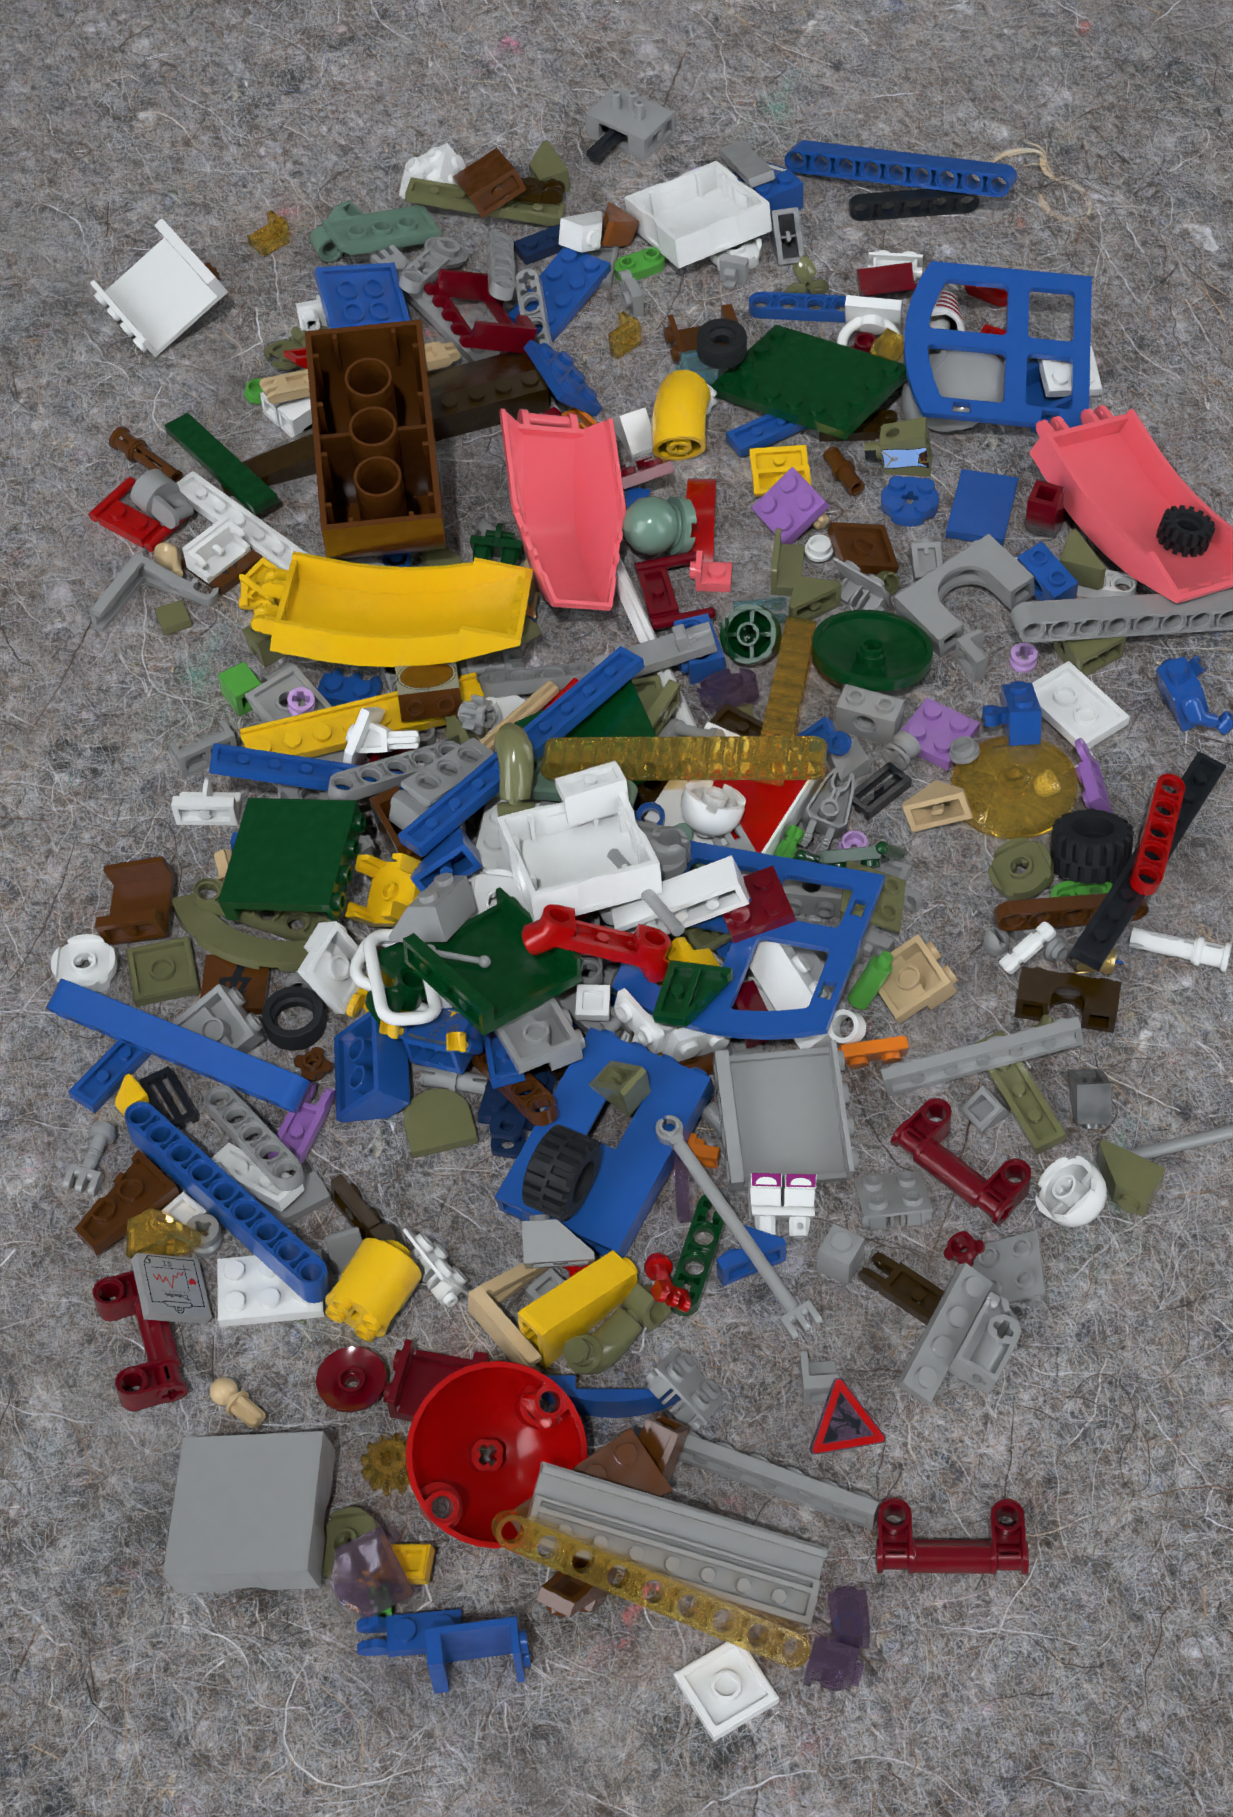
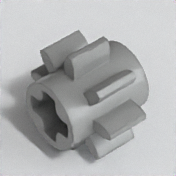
M472 695L471 702L463 701L458 709V719L463 724L462 729L479 735L483 734V728L490 729L496 721V710L491 706L492 700H486L484 696Z

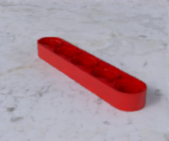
M1162 774L1152 791L1130 877L1131 887L1141 895L1148 896L1156 893L1164 877L1185 792L1184 781L1175 774ZM1162 785H1168L1174 788L1176 793H1169L1162 788ZM1156 807L1167 809L1171 815L1159 813ZM1156 829L1161 831L1165 838L1156 837L1150 830ZM1145 852L1155 853L1160 860L1149 859ZM1139 875L1151 877L1154 883L1143 882Z

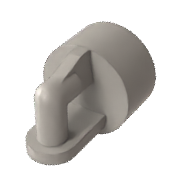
M151 469L145 472L133 485L131 501L150 518H157L169 529L177 527L180 520L190 517L194 513L193 506L189 504L185 495L180 492L178 484L160 469Z

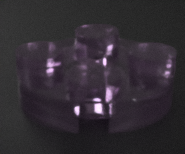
M739 668L740 673L731 674L730 669H725L707 676L700 682L701 689L697 688L701 705L709 709H715L717 713L726 703L736 707L745 702L757 700L759 698V685L756 674L752 670Z

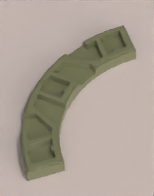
M203 892L199 893L200 897L205 898ZM193 894L172 898V906L176 918L185 932L192 935L199 946L226 961L253 969H260L262 966L279 968L281 972L298 971L308 955L304 948L308 940L278 941L251 936L232 928L216 916L215 913L197 907L194 903Z

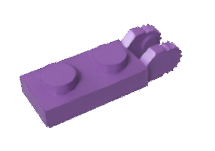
M311 1082L297 1112L292 1113L288 1111L276 1134L280 1141L300 1161L301 1166L335 1098V1090L326 1088L317 1105L311 1104L317 1089L316 1084ZM278 1152L267 1153L268 1159L278 1155Z

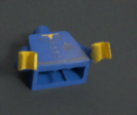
M442 1008L441 1013L436 1019L421 1025L393 1026L380 1019L379 1033L382 1035L388 1034L392 1039H402L410 1062L462 1074L472 1057L480 1055L484 1049L483 1035L459 1012L452 1008Z

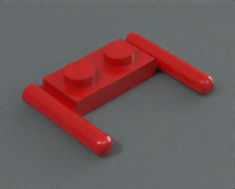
M128 477L92 509L88 516L94 522L99 521L101 526L142 548L145 547L149 552H153L157 544L164 542L189 517L180 520L177 527L169 529L165 525L162 527L160 522L122 503L120 500L132 490L136 482L133 477Z

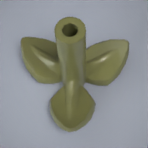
M802 255L799 262L795 263L792 267L800 283L789 285L784 293L806 294V290L809 289L811 294H825L829 289L828 282L822 278L812 281L816 274V268L807 256Z

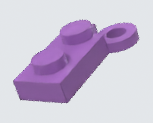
M1079 738L1075 740V746L1081 760L1078 763V767L1075 768V772L1080 783L1085 788V791L1082 792L1083 800L1089 809L1094 808L1095 810L1113 813L1100 765L1091 755L1086 742Z

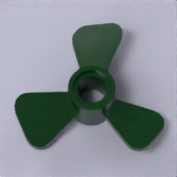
M398 942L381 949L377 954L380 969L394 980L392 987L384 988L389 1009L394 1012L416 1010L420 1007L423 998L427 1000L423 979L405 963L403 942ZM369 991L365 1004L380 1025V1018L375 1011L372 991Z

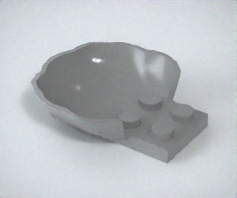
M904 335L885 358L905 364ZM934 348L928 349L933 377L942 397L1003 402L1005 364L997 355ZM906 379L901 384L903 385L902 411L906 420L922 417L912 396L908 379ZM953 406L952 411L969 413V408ZM926 417L928 428L940 432L963 430L979 423Z

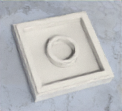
M738 1635L673 1673L675 1682L714 1742L779 1703V1697Z

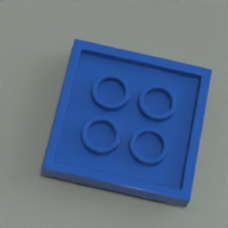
M395 262L315 267L314 277L328 329L410 320L404 295L398 284L399 277Z

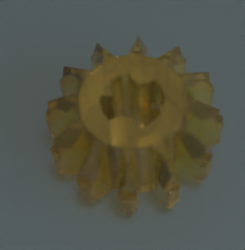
M397 1432L394 1433L391 1440H386V1437L380 1434L378 1445L368 1442V1453L361 1455L360 1459L361 1465L364 1467L361 1471L363 1479L370 1481V1489L373 1492L382 1488L383 1494L387 1498L391 1494L392 1489H397V1492L403 1496L405 1492L404 1485L410 1486L406 1471L405 1451L407 1438L401 1441L400 1435Z

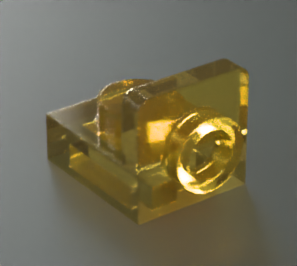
M272 210L266 213L268 224L247 236L249 245L264 257L290 243L289 225L286 219L278 216Z
M624 311L618 314L619 327L608 334L610 355L616 360L642 344V327L640 322Z

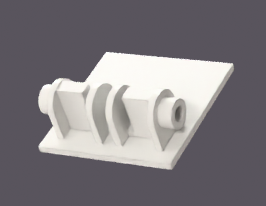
M405 1228L403 1232L416 1247L410 1253L414 1263L422 1273V1281L427 1282V1287L439 1303L452 1307L458 1302L457 1296L461 1292L468 1296L470 1291L465 1285L468 1279L456 1266L451 1267L445 1259L449 1255L445 1249L436 1241L431 1243L423 1233L420 1232L416 1235Z

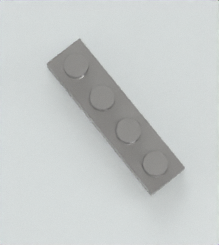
M967 1263L958 1266L896 1385L923 1404L931 1403L993 1284L992 1281Z

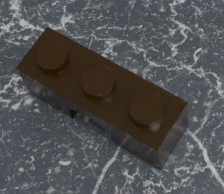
M1022 967L1014 1017L1040 1021L1043 1015H1049L1050 1010L1055 1005L1066 1003L1075 1006L1080 1011L1082 1016L1081 1028L1114 1033L1122 982L1112 981L1108 978L1080 976L1070 972L1048 971L1039 967Z

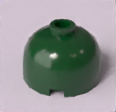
M754 604L736 606L721 623L719 635L722 648L734 661L753 665L765 662L776 653L780 646L782 638L780 622L775 614L763 606Z

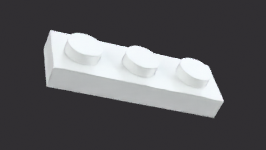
M227 1143L211 1158L251 1196L281 1212L305 1190L303 1183L292 1191L279 1190L240 1148L231 1143ZM283 1172L279 1177L288 1178L292 1175Z

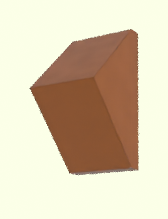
M608 202L602 219L601 245L606 247L631 246L639 221L615 204Z

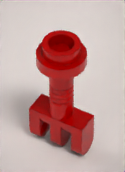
M661 1253L649 1255L644 1264V1271L649 1279L656 1281L650 1289L654 1300L659 1303L665 1302L667 1306L672 1308L677 1306L679 1311L688 1312L691 1307V1299L686 1290L673 1285L669 1276L672 1271V1263L669 1257Z

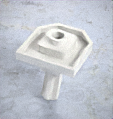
M379 707L361 708L356 723L350 726L345 741L348 743L344 751L343 763L360 765L368 753L392 752L397 749H417L420 745L419 732L416 730L392 731V729L380 724L386 710Z

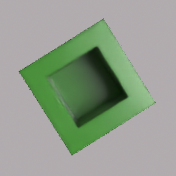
M242 662L218 674L222 695L239 717L252 711L253 709L245 698V694L261 685V682L246 663Z

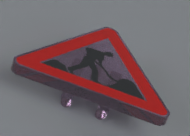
M835 1378L809 1449L811 1454L818 1455L884 1443L886 1436L843 1379Z

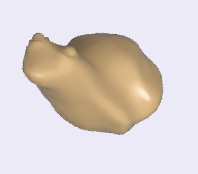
M169 542L157 544L154 552V559L157 564L183 577L182 555L178 546Z

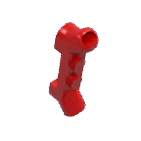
M550 904L544 907L541 918L524 925L521 934L525 948L534 956L556 947L582 955L587 954L608 959L612 962L638 966L645 979L651 983L664 980L670 962L666 953L670 947L671 940L662 930L638 924L633 934L575 920V908L557 904Z

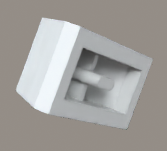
M646 408L636 409L611 418L613 419L616 434L632 459L653 452L651 423Z

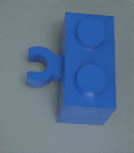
M1024 681L1002 684L1001 707L995 705L982 706V718L985 719L984 725L986 727H994L1003 724L1009 746L1041 744V708L1033 684Z

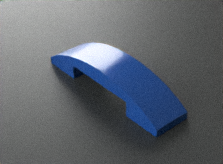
M545 1375L568 1395L578 1414L601 1418L641 1416L668 1408L681 1399L675 1394L664 1405L661 1403L673 1391L671 1388L658 1399L649 1389H577L576 1375ZM544 1392L541 1395L542 1399L555 1405L554 1397L550 1393Z

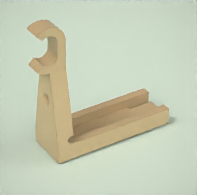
M523 1262L468 1292V1312L513 1363H519L541 1373V1370L535 1364L541 1360L542 1356L498 1307L534 1278L550 1269H525Z

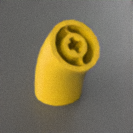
M676 370L667 374L658 388L652 413L651 439L653 454L660 456L661 459L678 461L690 459L700 455L706 449V415L711 395L710 388L705 379L697 373L689 370Z

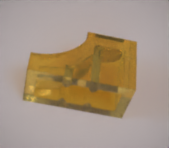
M151 1208L128 1219L126 1257L130 1259L136 1253L179 1256L201 1245L200 1232L163 1214L160 1210Z

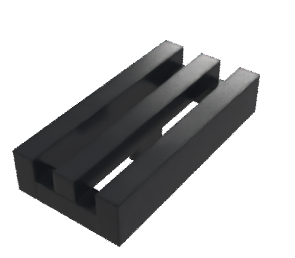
M888 762L854 789L851 806L855 807V811L858 814L864 813V818L869 821L911 787L912 778L891 762ZM891 774L894 775V776L891 777L888 781H886L884 784H883V783L880 784L883 780H885V779H886L888 776H890ZM875 788L873 793H871L863 801L860 800L863 796H865L868 792Z
M169 1066L138 1080L140 1086L147 1093L150 1104L168 1119L149 1085L154 1083L174 1118L170 1122L176 1128L179 1127L182 1130L187 1127L186 1123L191 1121L194 1124L199 1121L197 1113ZM161 1079H167L183 1106L185 1114L180 1115L160 1081Z

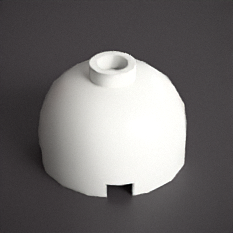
M694 779L686 783L681 796L680 807L683 819L698 836L703 838H712L713 836L730 833L743 816L746 798L729 785L724 784L721 789L712 786L714 780Z
M1075 1156L1076 1158L1070 1160L1066 1157L1059 1158L1047 1167L1038 1182V1185L1041 1187L1040 1197L1035 1195V1202L1039 1211L1061 1226L1080 1227L1090 1223L1102 1211L1107 1199V1187L1102 1174L1094 1165L1081 1156Z

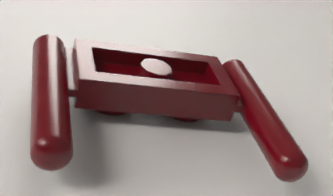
M695 551L634 563L635 573L654 631L673 627V621L708 614L710 619L715 618L716 610L713 607L679 613V607L667 568L690 564V561H696Z

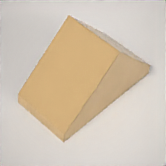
M937 780L920 790L902 805L912 832L973 818L964 789Z

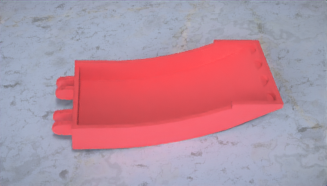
M1104 405L1097 406L1094 411L1091 408L1081 411L1080 417L1083 425L1071 428L1068 427L1067 423L1060 416L1052 417L1050 422L1046 421V419L1037 422L1035 429L1039 439L1029 454L1047 483L1065 487L1063 507L1086 536L1112 562L1132 578L1176 604L1233 587V527L1209 508L1180 478L1163 456L1134 409L1129 410L1126 414L1115 417ZM1180 505H1185V508L1189 509L1191 506L1194 507L1195 512L1201 510L1204 512L1203 516L1208 515L1211 517L1210 521H1214L1215 532L1207 551L1203 555L1197 554L1196 557H1191L1188 554L1187 557H1183L1181 552H1178L1176 555L1172 553L1173 549L1166 550L1164 548L1165 543L1160 544L1158 542L1159 538H1157L1156 534L1166 509H1171V506L1179 508Z

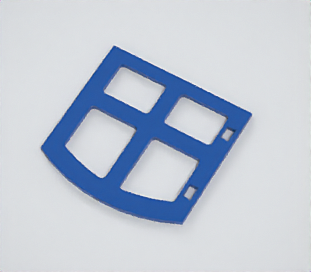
M931 261L912 295L906 316L903 338L906 375L912 396L921 416L1036 428L1037 422L1041 420L1042 415L1062 417L1069 428L1083 425L1080 418L1081 411L1089 409L1092 276ZM946 284H959L1005 289L1008 293L1006 334L998 335L930 327L929 323L932 312ZM1041 292L1070 295L1073 297L1072 341L1032 338L1028 335L1029 293ZM928 349L1002 355L1005 358L1003 402L942 397L933 377ZM1037 358L1071 363L1070 409L1030 406L1026 403L1027 359ZM953 406L968 407L969 413L952 411Z
M690 841L691 860L690 863L687 862V868L683 873L689 872L691 866L695 863L710 864L732 855L741 871L753 873L774 866L781 885L785 880L791 879L853 891L841 924L837 927L796 921L737 943L732 941L722 967L732 968L733 980L687 1027L683 1028L711 1035L759 1040L793 1039L827 1034L883 888L885 875ZM856 904L866 905L861 917L852 915ZM722 914L690 926L729 934ZM770 941L829 953L808 1007L779 1011L732 1009L759 942ZM621 963L612 984L613 992L618 994L619 990L625 988L641 1007L652 1015L661 986L648 982L638 966ZM824 986L834 987L830 1000L821 998Z

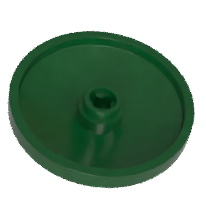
M850 610L832 615L816 627L812 638L811 655L818 668L837 682L870 691H890L911 686L925 677L932 664L933 644L924 630L904 617L878 610Z

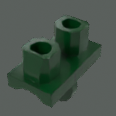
M498 523L496 531L486 530L485 536L471 535L470 546L473 551V562L474 557L491 560V557L501 558V563L518 566L520 560H525L526 554L522 541L515 540V533L506 532L505 523Z

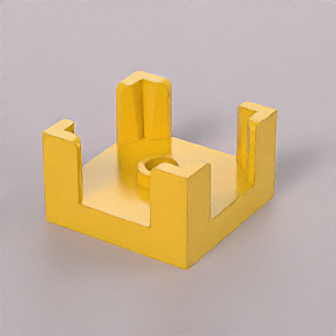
M404 853L392 854V859L396 860V862H386L367 854L357 855L355 870L372 877L367 906L364 907L348 902L345 917L370 927H395L406 908L420 893V890L412 882L410 876L421 861Z

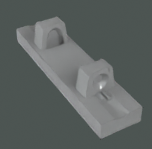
M709 621L685 629L684 624L672 627L673 633L631 647H627L624 642L615 645L614 649L616 650L622 646L643 658L645 667L633 677L636 678L717 652ZM612 653L593 658L595 667Z

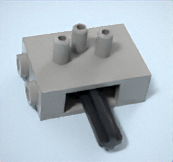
M616 86L586 113L587 135L598 139L587 150L586 156L594 163L600 160L612 147H615L646 161L675 133V112L638 96L636 91L628 92Z

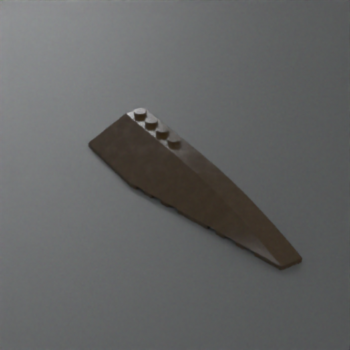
M507 352L428 373L436 441L501 424L500 409H505L515 420H517L519 409H527L529 413L536 414L549 410L546 382L528 354ZM313 427L242 461V463L267 486L316 474ZM221 484L224 494L229 497L234 496Z

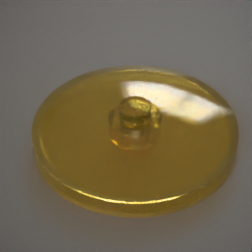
M1006 735L991 738L979 743L980 754L975 760L965 765L956 764L951 785L964 789L973 814L972 819L964 821L975 830L992 837L1015 839L1031 838L1052 830L1057 818H1061L1063 814L1072 811L1077 799L1078 781L1073 763L1062 750L1042 739L1041 744L1009 746Z

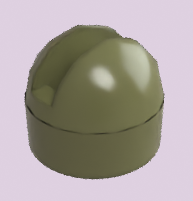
M880 571L876 575L885 583L884 585L887 586L885 590L890 595L897 591L899 578L896 573Z

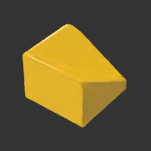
M132 1074L124 1076L115 1099V1106L123 1116L126 1109L136 1102H147L150 1104L147 1093Z

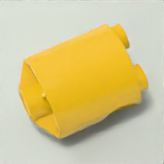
M376 1238L362 1240L343 1269L340 1280L325 1296V1302L328 1305L325 1314L337 1323L345 1322L355 1328V1334L366 1342H373L375 1337L384 1336L387 1333L391 1320L402 1310L422 1279V1273L414 1263L410 1251L404 1245L394 1240H378Z

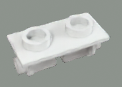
M877 250L868 254V268L912 262L914 281L922 276L923 255L912 251L890 253L886 250Z

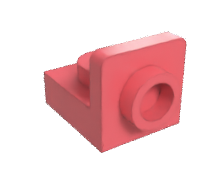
M697 550L696 561H690V579H695V591L731 592L732 562H704L703 551Z

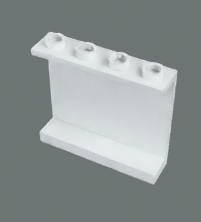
M162 218L154 226L164 238L106 291L95 280L90 283L97 291L94 297L104 308L109 305L110 307L107 309V312L117 323L120 320L123 321L120 327L130 338L133 335L136 336L133 342L143 353L148 349L155 358L228 293L219 280Z

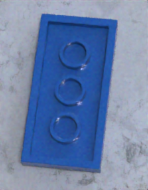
M563 247L539 276L543 285L552 342L555 341L599 287L602 280L610 273L611 263L587 253H580ZM518 302L507 314L514 324L517 315H520ZM529 302L526 306V311L536 310L539 302ZM540 324L534 325L537 328L536 335L543 329V326Z

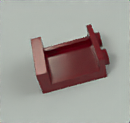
M405 1339L403 1349L397 1350L395 1353L393 1371L396 1372L393 1381L387 1382L383 1395V1402L387 1403L390 1417L412 1422L423 1399L434 1386L448 1375L466 1366L480 1362H490L489 1354L475 1351L473 1359L470 1360L418 1350L414 1348L413 1340Z

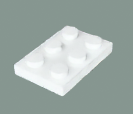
M1070 661L1032 683L1041 708V716L1075 748V740L1082 738L1090 749L1129 725L1130 716Z
M321 1249L312 1250L323 1260ZM255 1255L217 1259L218 1323L220 1327L325 1317L324 1301L319 1303L306 1302Z

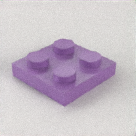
M792 467L751 508L774 533L776 528L782 529V542L784 544H792L830 505Z
M927 697L901 731L910 733L919 742L921 752L917 756L948 771L954 764L949 756L950 744L962 736L974 738L980 730V722Z

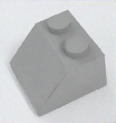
M443 873L436 876L434 881L425 890L421 891L418 897L406 908L388 936L390 942H403V938L412 933H415L423 942H446L477 910L467 875Z

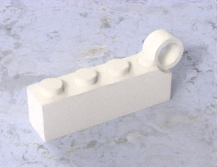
M732 855L662 881L663 893L657 894L685 928L749 904L743 876ZM643 899L598 910L603 921L609 925H614V929L634 934L638 924L660 929L667 935L671 933Z
M770 941L759 942L749 968L775 1010L808 1007L818 982L816 980L813 981L807 972L810 970V967L806 960L800 954H796L791 945ZM824 989L822 991L821 998H825L827 996ZM842 1009L835 1012L827 1034L793 1039L799 1049L829 1047L831 1040H836V1042L842 1044L856 1043L863 1039L866 1033V1023L858 1013ZM851 1017L854 1023L853 1031L849 1036L843 1038L840 1033V1025L843 1020Z

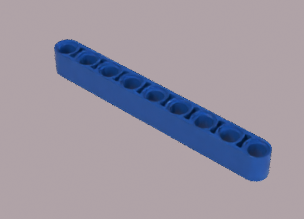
M808 140L798 141L785 155L784 160L787 168L795 173L989 197L1005 196L1017 181L1016 170L1007 164ZM797 153L800 154L803 157V159H800ZM821 156L825 157L828 163L825 162ZM846 159L850 160V161L852 162L853 166L850 165V164L846 161ZM871 162L875 163L878 169L873 167ZM896 165L900 166L903 172L898 170ZM921 168L927 170V172L929 173V175L923 173V171L921 170ZM946 171L951 172L954 178L950 177ZM972 174L978 176L980 181L975 180ZM998 177L1002 178L1006 182V184L1001 183L998 180Z
M62 978L59 980L46 1006L47 1010L60 1017L292 1113L297 1112L310 1085V1081L293 1072Z
M136 1102L126 1109L124 1116L130 1139L142 1152L206 1211L215 1217L218 1222L303 1300L308 1303H319L325 1300V1296L331 1291V1285L326 1264L317 1254L151 1104Z

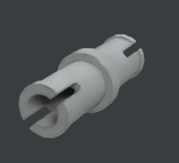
M427 1066L422 1067V1071L425 1073H421L420 1076L421 1086L444 1088L456 1093L464 1091L484 1095L488 1081L483 1074L464 1071L462 1074Z

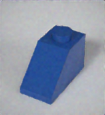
M460 827L428 852L411 874L410 879L421 892L434 881L436 876L443 873L467 875L468 877L482 867L479 850Z

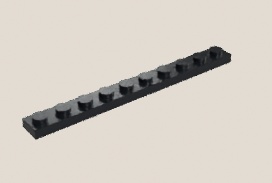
M1198 751L1181 778L1185 783V792L1168 860L1226 768V765ZM1162 808L1159 812L1163 815H1171L1165 808ZM1156 829L1150 830L1156 837L1165 838L1161 831ZM1138 847L1069 955L1098 972L1146 895L1137 893L1130 885V877ZM1145 852L1149 859L1160 860L1155 853ZM1139 875L1143 882L1154 883L1151 877Z

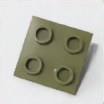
M847 860L845 868L885 875V882L869 923L899 934L906 880ZM842 889L839 911L841 913L840 921H842L853 893L851 890ZM856 904L852 915L861 917L866 905Z

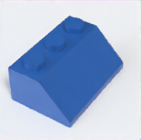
M367 1012L334 1036L336 1121L339 1122L390 1118L410 1104L408 1054L403 1040L392 1039L388 1034H380V1025L370 1012Z

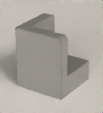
M800 1351L799 1369L803 1405L828 1404L836 1380L839 1379V1373H836L835 1362L808 1363L807 1351Z

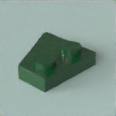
M670 960L652 1014L654 1022L687 1027L733 980L732 968Z

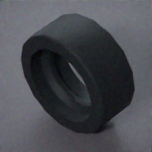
M292 986L280 989L265 1001L262 1008V1022L265 1033L270 1042L280 1049L288 1051L303 1050L314 1045L323 1036L326 1028L323 1003L319 996L309 988ZM292 1007L307 1008L313 1013V1019L300 1029L285 1030L275 1024L276 1017L282 1011Z

